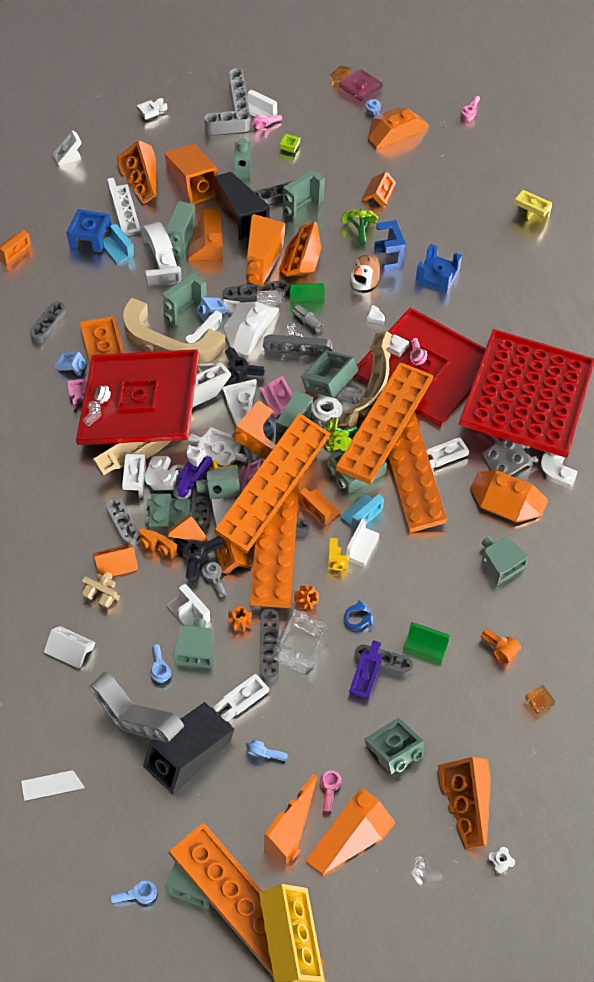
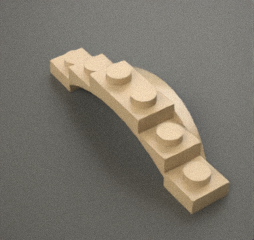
M385 331L375 334L370 346V350L373 351V363L368 386L356 406L351 410L343 411L337 425L338 428L344 430L356 426L357 418L366 416L369 412V407L375 404L386 386L390 374L389 357L391 354L386 351L392 336L389 332Z
M191 414V421H190V422H192V421L195 420V418L193 417L192 414ZM171 441L118 443L92 459L101 476L113 469H124L126 454H143L146 460L162 450Z

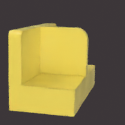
M525 190L520 192L514 202L515 205L528 210L526 216L528 220L534 213L547 219L552 207V202Z

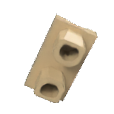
M106 572L103 576L98 574L96 579L100 583L85 576L82 580L85 583L81 592L83 596L92 600L97 591L102 593L97 602L106 608H109L114 600H119L120 595L108 588V586L114 587L116 585V582L111 580V573Z

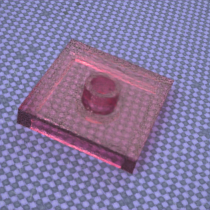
M360 68L340 81L339 87L362 102L383 87V83Z

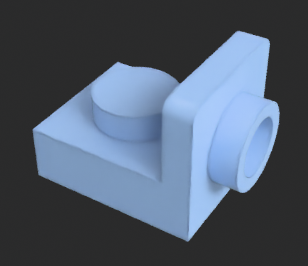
M203 297L197 308V313L203 322L215 311L222 314L226 313L227 307L220 297Z
M79 351L62 352L55 364L58 371L73 370L77 376H81L87 366V362Z

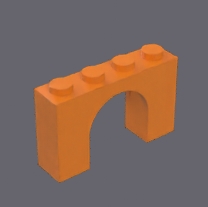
M258 400L237 425L231 438L266 460L276 444L272 443L265 436L263 428L268 423L274 410Z

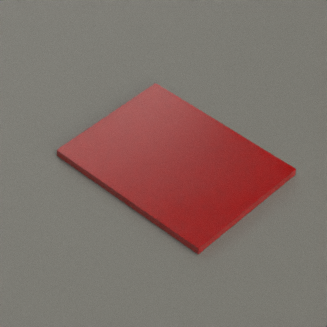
M493 329L458 425L567 458L593 371L594 358Z

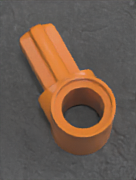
M485 629L480 636L482 640L494 648L495 657L504 664H508L521 649L520 644L514 638H500L489 629Z

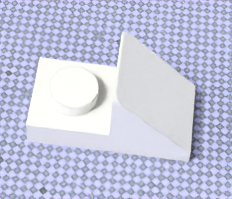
M71 131L54 151L53 156L58 165L81 160L77 149L82 142L76 132Z

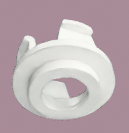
M321 397L314 401L312 405V420L315 421L317 419L321 421L322 428H324L326 421L331 417H336L340 421L342 405L337 399ZM320 406H322L323 409H331V407L333 406L334 409L332 411L326 412L323 411Z

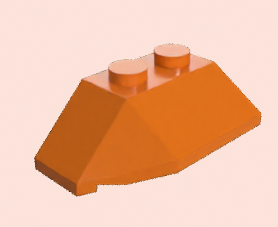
M397 107L372 118L368 141L377 150L426 129L429 125L421 116L413 111Z
M316 222L300 226L299 232L293 236L286 247L279 268L280 273L285 276H301L315 271L322 248Z
M498 470L477 472L470 487L480 508L516 523L540 518L548 503V499L533 484Z

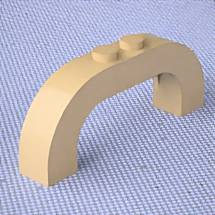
M131 298L125 306L123 312L125 334L128 340L140 350L155 352L198 349L200 353L198 364H206L217 358L225 348V335L211 329L208 330L201 340L194 343H182L147 329L142 325L148 316L147 303Z

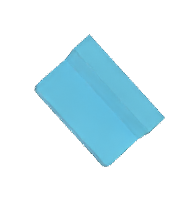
M117 224L111 225V236L103 239L104 249L113 261L118 264L134 257V247Z
M367 494L364 495L341 515V520L356 531L362 519H365L367 524L383 510L384 498L379 494L373 499Z

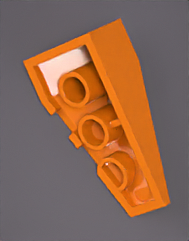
M137 140L118 155L116 160L121 174L126 177L128 184L134 188V192L140 201L146 204L156 196V159L152 146Z
M203 209L188 245L189 261L223 260L220 209Z
M469 757L438 765L440 787L449 800L450 804L448 806L450 811L456 817V826L465 848L472 849L487 846L491 782L488 759Z
M315 774L300 789L297 795L298 799L294 800L292 798L288 803L285 813L281 811L264 834V851L287 865L290 859L294 860L300 851L299 844L317 786L318 776Z
M361 787L312 851L306 863L324 876L345 863L347 859L360 854L365 848L381 841L395 822L381 802Z

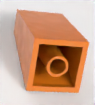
M195 143L164 152L166 166L188 203L197 204L216 198L215 176L218 175L217 167Z
M255 214L252 215L247 254L246 282L263 286L283 251L284 222Z

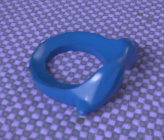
M358 600L357 604L346 609L344 622L348 628L359 630L368 624L373 625V614L370 613L366 604ZM363 610L368 613L358 624L348 622V615L351 611Z

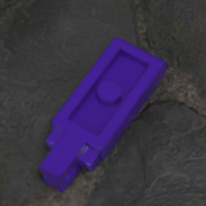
M205 456L198 467L192 465L189 461L178 475L177 496L185 498L189 489L193 490L197 486L196 481L201 480L212 463V457Z
M373 640L370 650L365 649L364 653L361 654L349 693L369 700L382 662L383 655L379 654L381 642Z

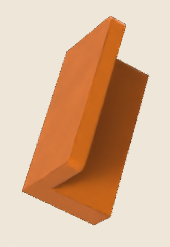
M385 171L371 179L362 199L366 201L373 197L380 206L386 205L396 182Z
M23 230L0 245V260L7 264L31 245L29 233Z
M304 488L299 491V503L324 527L341 515V511L318 489L310 492Z
M221 537L224 546L215 551L222 568V573L228 574L237 566L249 569L251 563L248 553L246 554Z
M132 544L93 553L98 574L102 576L106 572L116 576L138 570Z

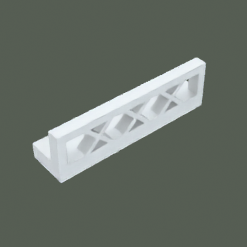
M114 178L107 179L108 191L119 228L126 236L141 234L128 184L116 186ZM120 191H126L123 196L118 194ZM124 201L128 203V206L123 207L121 203ZM128 213L132 216L130 219L125 218L124 215ZM129 225H132L136 227V229L127 230V227Z

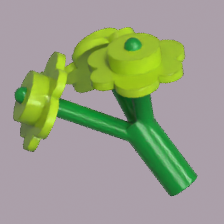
M354 208L343 213L341 222L342 224L352 222L358 229L359 243H366L365 227L367 224H375L378 216L370 210H356ZM353 218H360V226Z
M331 417L324 425V429L331 433L330 439L323 446L324 450L333 454L336 453L335 450H348L349 444L352 442L348 436L356 434L358 428L356 426L344 430L338 428V418Z

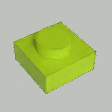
M285 134L279 143V149L294 153L300 144V138Z

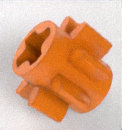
M301 585L300 590L295 591L294 602L299 605V609L312 610L313 605L318 604L319 593L314 590V586Z
M235 606L233 611H228V625H233L234 631H245L247 625H252V612H247L246 606Z

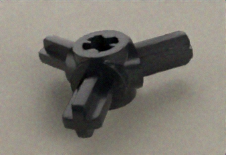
M228 347L225 350L229 360V367L227 369L231 376L224 386L230 385L234 380H244L248 375L265 376V367L249 365L245 358L238 356L235 348Z
M220 536L205 543L201 541L188 542L181 538H173V542L177 544V549L183 552V556L186 557L185 561L188 564L186 579L191 581L197 579L199 566L206 562L209 557L208 553L224 546Z

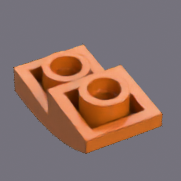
M142 528L138 530V541L144 549L147 548L152 553L158 549L162 555H167L171 560L177 556V544L151 530Z

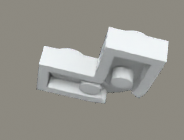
M545 452L540 467L547 475L546 479L570 489L578 471L561 465L564 457Z
M152 456L144 478L153 490L175 489L180 473L177 470H167L171 463V459L168 456Z

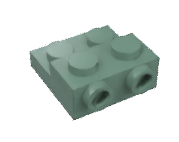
M151 494V499H147V511H150V515L145 516V527H149V530L161 535H167L166 532L170 527L190 514V499H171V494Z
M399 717L364 738L365 744L378 756L379 763L391 774L396 771L402 772L408 763L413 760H421L424 753H426L424 741Z

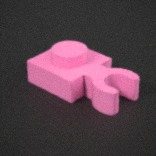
M86 379L67 381L70 400L73 399L74 409H77L78 403H83Z

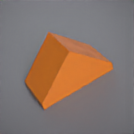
M190 514L174 524L166 532L168 537L201 542L208 541V538Z

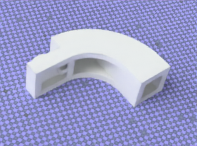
M160 222L141 226L140 231L144 243L150 244L158 268L176 267L172 252L173 247L163 225Z

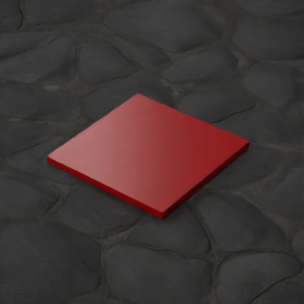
M410 307L388 331L392 336L395 334L409 341V347L400 357L390 353V374L387 382L400 362L433 375V380L416 407L415 413L442 427L469 395L486 348ZM413 338H417L420 349H424L427 352V358L423 364L414 365L410 359L411 351L413 350L411 343ZM370 350L357 364L359 371L353 376L366 385L369 383L372 372L373 351Z
M199 350L92 355L76 436L77 445L188 440L200 355ZM100 385H106L111 392L107 402L104 401V403L100 404L94 398L95 393Z

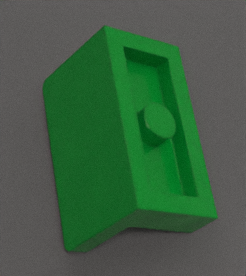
M289 284L290 301H324L325 284Z
M411 622L403 651L442 663L450 635Z

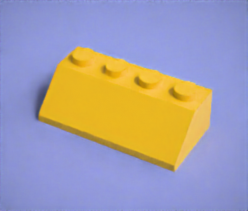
M280 884L260 891V907L263 912L264 931L267 935L268 954L271 958L274 982H325L307 888Z

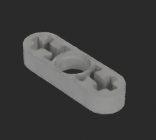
M120 498L109 499L106 503L107 513L123 544L137 545L139 542L138 529L123 501ZM112 506L118 507L119 513L116 514V510ZM120 519L128 520V523L125 525H119L117 522ZM128 530L130 535L134 536V538L130 539V537H127Z

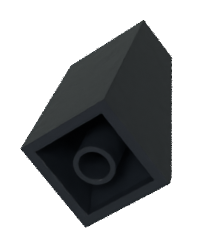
M232 172L215 176L216 202L237 239L248 238L250 236L252 215L255 214L270 219L269 205Z
M205 702L180 719L184 727L168 743L151 739L149 742L143 767L172 794L179 790L231 741L234 728L214 708Z

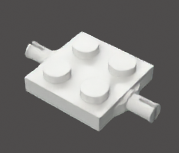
M210 427L208 432L202 437L193 434L189 437V441L198 444V448L206 450L205 456L212 457V466L214 459H217L218 467L231 466L236 460L248 463L249 456L240 453L243 445L231 438L232 435Z

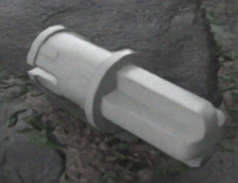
M300 305L294 306L292 313L300 318L303 324L309 325L316 332L323 328V322L314 317L312 312L306 311Z

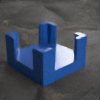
M78 209L66 232L69 247L77 248L76 239L91 241L93 250L102 252L104 248L102 236L105 230H107L108 234L111 233L110 226L112 223L110 214Z
M397 221L377 223V230L389 229L388 239L375 242L376 253H390L394 261L393 263L382 264L383 271L403 268L406 242Z
M430 244L424 263L420 261L417 266L416 281L447 292L460 270L462 255L454 253L453 261L438 257V246Z

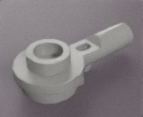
M216 562L206 563L202 568L203 576L210 583L214 584L219 597L226 596L227 593L220 580L222 574L221 566Z

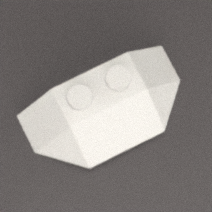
M265 302L240 303L224 326L230 347L235 348L237 354L248 358L278 313L279 308Z
M222 362L198 364L192 407L217 396L230 378L231 373Z

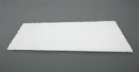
M73 770L21 781L24 801L85 788Z

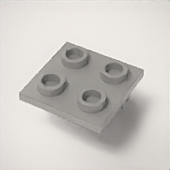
M506 439L483 452L491 470H498L510 476L525 466H533L532 462L538 463L536 456L531 457L525 453L524 448L527 447L529 449V446Z

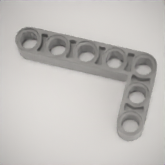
M235 68L229 71V87L233 111L209 113L204 117L205 132L209 135L247 132L251 128L250 109L244 76L240 69Z
M106 671L89 686L90 691L113 722L124 732L168 743L184 727L183 722L171 712L133 704L114 677Z

